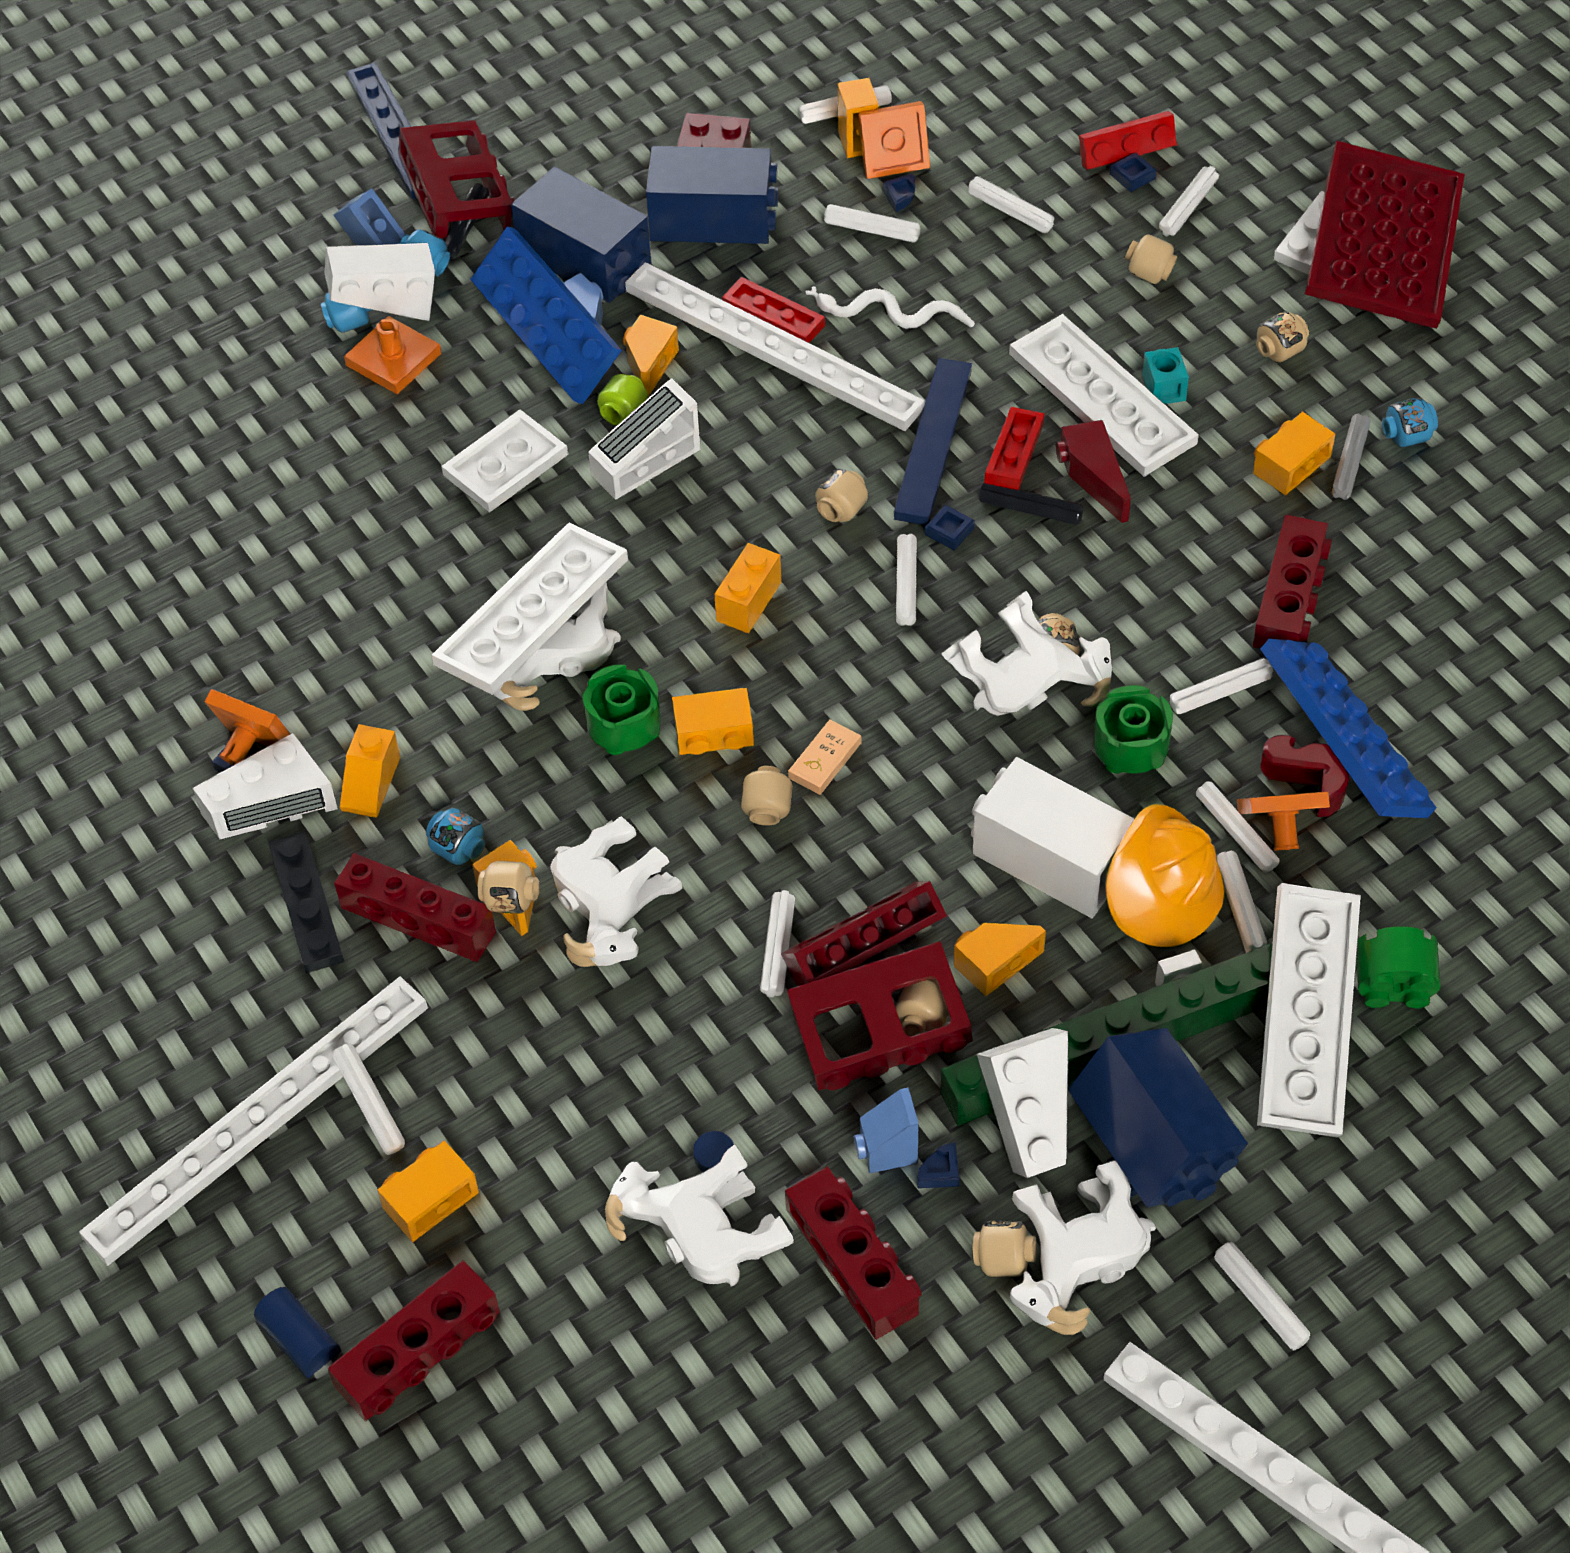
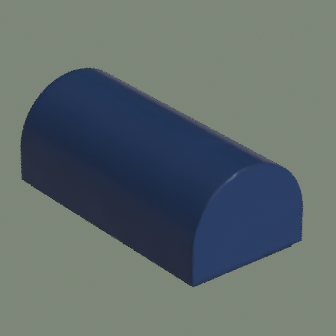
M279 1287L274 1289L256 1306L254 1311L256 1322L307 1379L342 1352L335 1340L288 1288Z

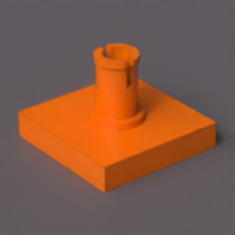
M922 101L858 112L864 175L867 179L930 168L925 108Z
M387 316L380 321V324L377 323V326L344 356L347 367L395 394H399L441 354V348L439 343Z
M214 689L210 690L204 701L227 730L233 732L223 752L219 755L222 760L230 765L245 760L254 741L268 747L290 735V732L275 714Z
M1329 792L1237 799V809L1240 814L1268 812V816H1272L1274 851L1299 849L1295 814H1299V810L1330 807Z

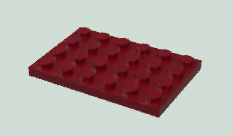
M1336 140L1304 294L1437 329L1442 317L1465 174Z

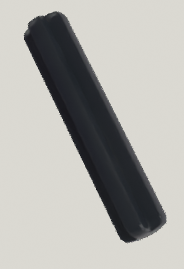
M476 183L470 189L464 201L487 199L489 190L483 187L481 183ZM476 219L452 223L447 237L444 238L447 251L450 253L449 261H452L458 255Z
M986 483L982 484L979 492V501L982 503L1078 525L1083 516L1084 509L1081 504L1032 492Z

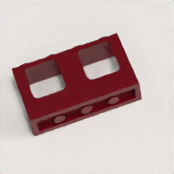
M475 120L400 128L398 154L433 235L439 238H446L449 222L498 217L504 230L507 226L511 227L513 216L511 204L515 199L513 196H509L505 177L499 174L496 157L494 154H490L486 135L480 132ZM467 135L466 147L471 156L442 158L438 155L432 139ZM481 178L484 187L489 190L488 199L461 201L457 198L450 181Z
M941 941L787 990L790 1006L814 1073L818 1091L826 1088L828 1090L841 1089L847 1086L851 1080L864 1076L868 1078L878 1077L888 1072L889 1068L904 1063L906 1065H916L925 1061L929 1055L942 1051L945 1053L957 1052L963 1049L967 1043L973 1042L971 1024ZM933 979L939 985L951 1021L944 1027L919 1035L908 1036L902 1028L892 999V993L897 989ZM850 1004H857L862 1010L873 1046L868 1051L837 1061H830L826 1058L814 1019L819 1014Z

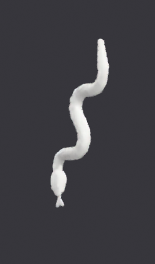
M812 287V291H806L807 295L815 296L817 306L821 310L838 317L848 318L854 316L867 305L876 301L885 305L889 318L896 326L905 329L917 328L925 324L935 313L943 311L950 313L952 317H955L969 327L975 325L974 321L959 306L944 300L932 301L921 308L916 314L905 315L900 311L895 296L887 290L875 288L864 291L847 306H838L836 300L830 295L818 294L816 287Z

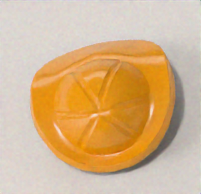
M1153 804L1140 811L1122 838L1106 875L1107 902L1117 926L1131 938L1156 947L1178 946L1199 936L1212 924L1222 908L1224 899L1222 875L1217 863L1215 847L1211 844L1212 840L1209 834L1193 825L1174 808Z

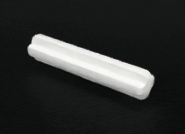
M884 85L873 88L878 101V107L892 102V95L888 86ZM838 96L801 105L799 107V116L802 123L808 124L838 117Z
M1203 167L1159 223V228L1163 231L1162 234L1164 236H1174L1219 179V174L1215 172V167Z
M975 177L970 181L968 190L970 195L1042 233H1047L1052 229L1054 217L1051 214L981 177Z
M833 204L827 206L824 214L825 223L913 243L917 242L920 235V224L912 221Z
M901 534L897 538L896 622L901 626H911L916 622L917 538L913 534Z
M1262 658L1172 693L1169 701L1170 706L1176 714L1185 713L1271 679L1273 677V667L1267 659Z
M1210 781L1205 782L1197 789L1196 796L1262 872L1269 873L1279 864V858L1219 789Z
M1234 851L1221 852L1217 855V863L1222 875L1224 889L1247 953L1266 946L1267 940L1237 853Z
M786 890L775 892L772 895L760 985L761 992L771 998L781 996L785 985L787 965L781 953L789 950L795 897Z
M351 1043L338 1047L333 1051V1058L381 1148L387 1155L398 1152L404 1147L405 1140L355 1047Z
M1227 1242L1215 1252L1216 1262L1289 1348L1297 1350L1306 1344L1310 1337V1331L1238 1247L1232 1242Z

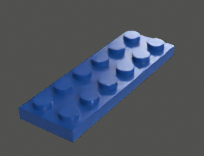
M507 226L470 280L572 400L583 404L622 350L516 229Z
M1268 639L1260 650L1377 814L1390 817L1428 818L1437 807L1429 798L1427 788L1417 781L1407 768L1408 763L1406 759L1391 746L1387 740V733L1372 720L1367 713L1368 708L1365 703L1354 695L1347 685L1348 680L1337 671L1329 661L1327 651L1321 645L1314 642Z

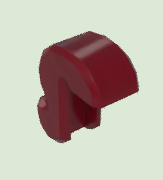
M1276 735L1269 738L1264 744L1260 763L1263 775L1268 780L1320 786L1319 792H1329L1330 807L1318 808L1317 817L1330 816L1339 810L1345 799L1350 774L1330 746L1325 743H1311L1295 748V738L1290 735Z

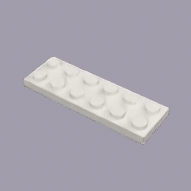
M1061 314L1010 344L1009 354L1084 423L1103 420L1113 449L1142 476L1145 477L1197 445L1198 434L1065 315Z
M568 523L432 654L433 665L493 695L628 561L627 549Z
M1281 883L1277 887L1258 1126L1331 1137H1339L1343 1133L1361 895Z

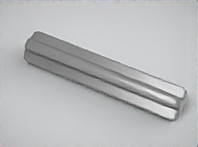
M1357 413L1352 416L1331 492L1335 498L1346 500L1351 496L1371 420L1367 415L1362 416Z

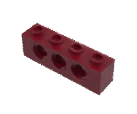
M1285 514L1256 622L1252 647L1261 649L1268 639L1307 642L1311 622L1305 620L1306 615H1314L1318 594L1312 593L1313 587L1321 588L1325 566L1319 564L1321 559L1328 560L1332 539L1326 538L1328 523Z
M353 853L334 882L342 909L475 962L479 961L496 933L492 911L485 904Z
M930 881L914 882L781 953L798 987L842 973L945 918L947 914Z
M827 1166L785 1190L786 1211L871 1335L877 1340L919 1315L921 1290L915 1279L910 1274L904 1276L897 1266L898 1258L892 1246L887 1241L881 1243L874 1233L875 1225L865 1209H857L851 1200L853 1195L846 1181L842 1177L836 1179ZM830 1214L842 1217L838 1221L833 1222L824 1219L825 1216ZM853 1246L864 1249L859 1254H850L845 1250ZM874 1279H882L887 1284L882 1287H873L868 1282Z
M462 1260L329 1366L327 1369L334 1387L365 1422L374 1414L380 1415L392 1406L395 1397L406 1388L420 1384L429 1374V1370L442 1359L447 1360L453 1357L461 1349L464 1341L475 1332H483L493 1324L500 1313L496 1294ZM456 1311L460 1313L453 1320L442 1319L449 1312ZM418 1338L427 1340L420 1347L412 1348L408 1346L413 1340ZM388 1365L393 1367L385 1375L374 1374L382 1366Z

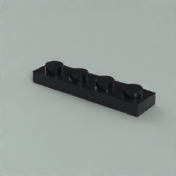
M306 831L269 841L268 843L306 973L344 963Z

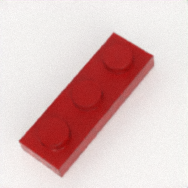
M1166 111L1079 135L1082 166L1088 170L1120 161L1133 153L1143 155L1176 146L1174 114Z
M743 277L722 296L723 301L808 343L825 327V316Z
M1010 407L985 471L984 483L1019 490L1044 425L1045 413Z

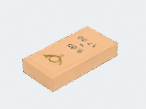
M829 719L788 770L789 779L821 795L860 746L861 735Z

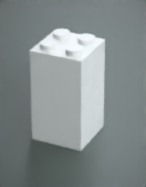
M1016 757L1007 769L1003 767L997 773L992 789L987 795H980L973 806L974 826L971 831L973 855L1082 914L1093 918L1107 899L1105 888L1106 875L1112 858L1134 818Z

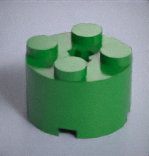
M612 665L592 675L588 681V687L583 693V704L588 733L598 745L605 748V751L611 755H620L624 751L641 748L658 737L661 724L658 687L648 672L638 668V671L626 668V665Z
M1138 685L1122 686L1107 694V698L1099 704L1096 711L1094 748L1109 772L1114 774L1122 772L1135 774L1158 769L1163 766L1169 751L1173 723V712L1168 701L1161 695L1159 699L1150 693V689Z
M1387 927L1378 929L1377 937L1367 940L1365 934L1357 940L1358 991L1365 998L1366 1006L1382 1008L1389 1005V1002H1406V1006L1410 1008H1423L1430 1004V997L1435 995L1441 987L1438 941L1434 935H1431V939L1424 937L1422 929L1414 927Z

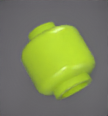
M616 374L599 393L597 403L602 417L612 425H619L645 402L649 396L643 382L638 377Z

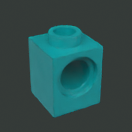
M1179 347L1145 352L1142 377L1146 388L1164 404L1186 401L1189 376Z

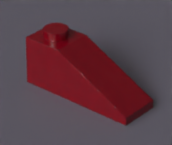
M1103 420L1063 426L1061 428V442H1056V454L1059 463H1064L1069 477L1121 523L1129 522L1131 497Z

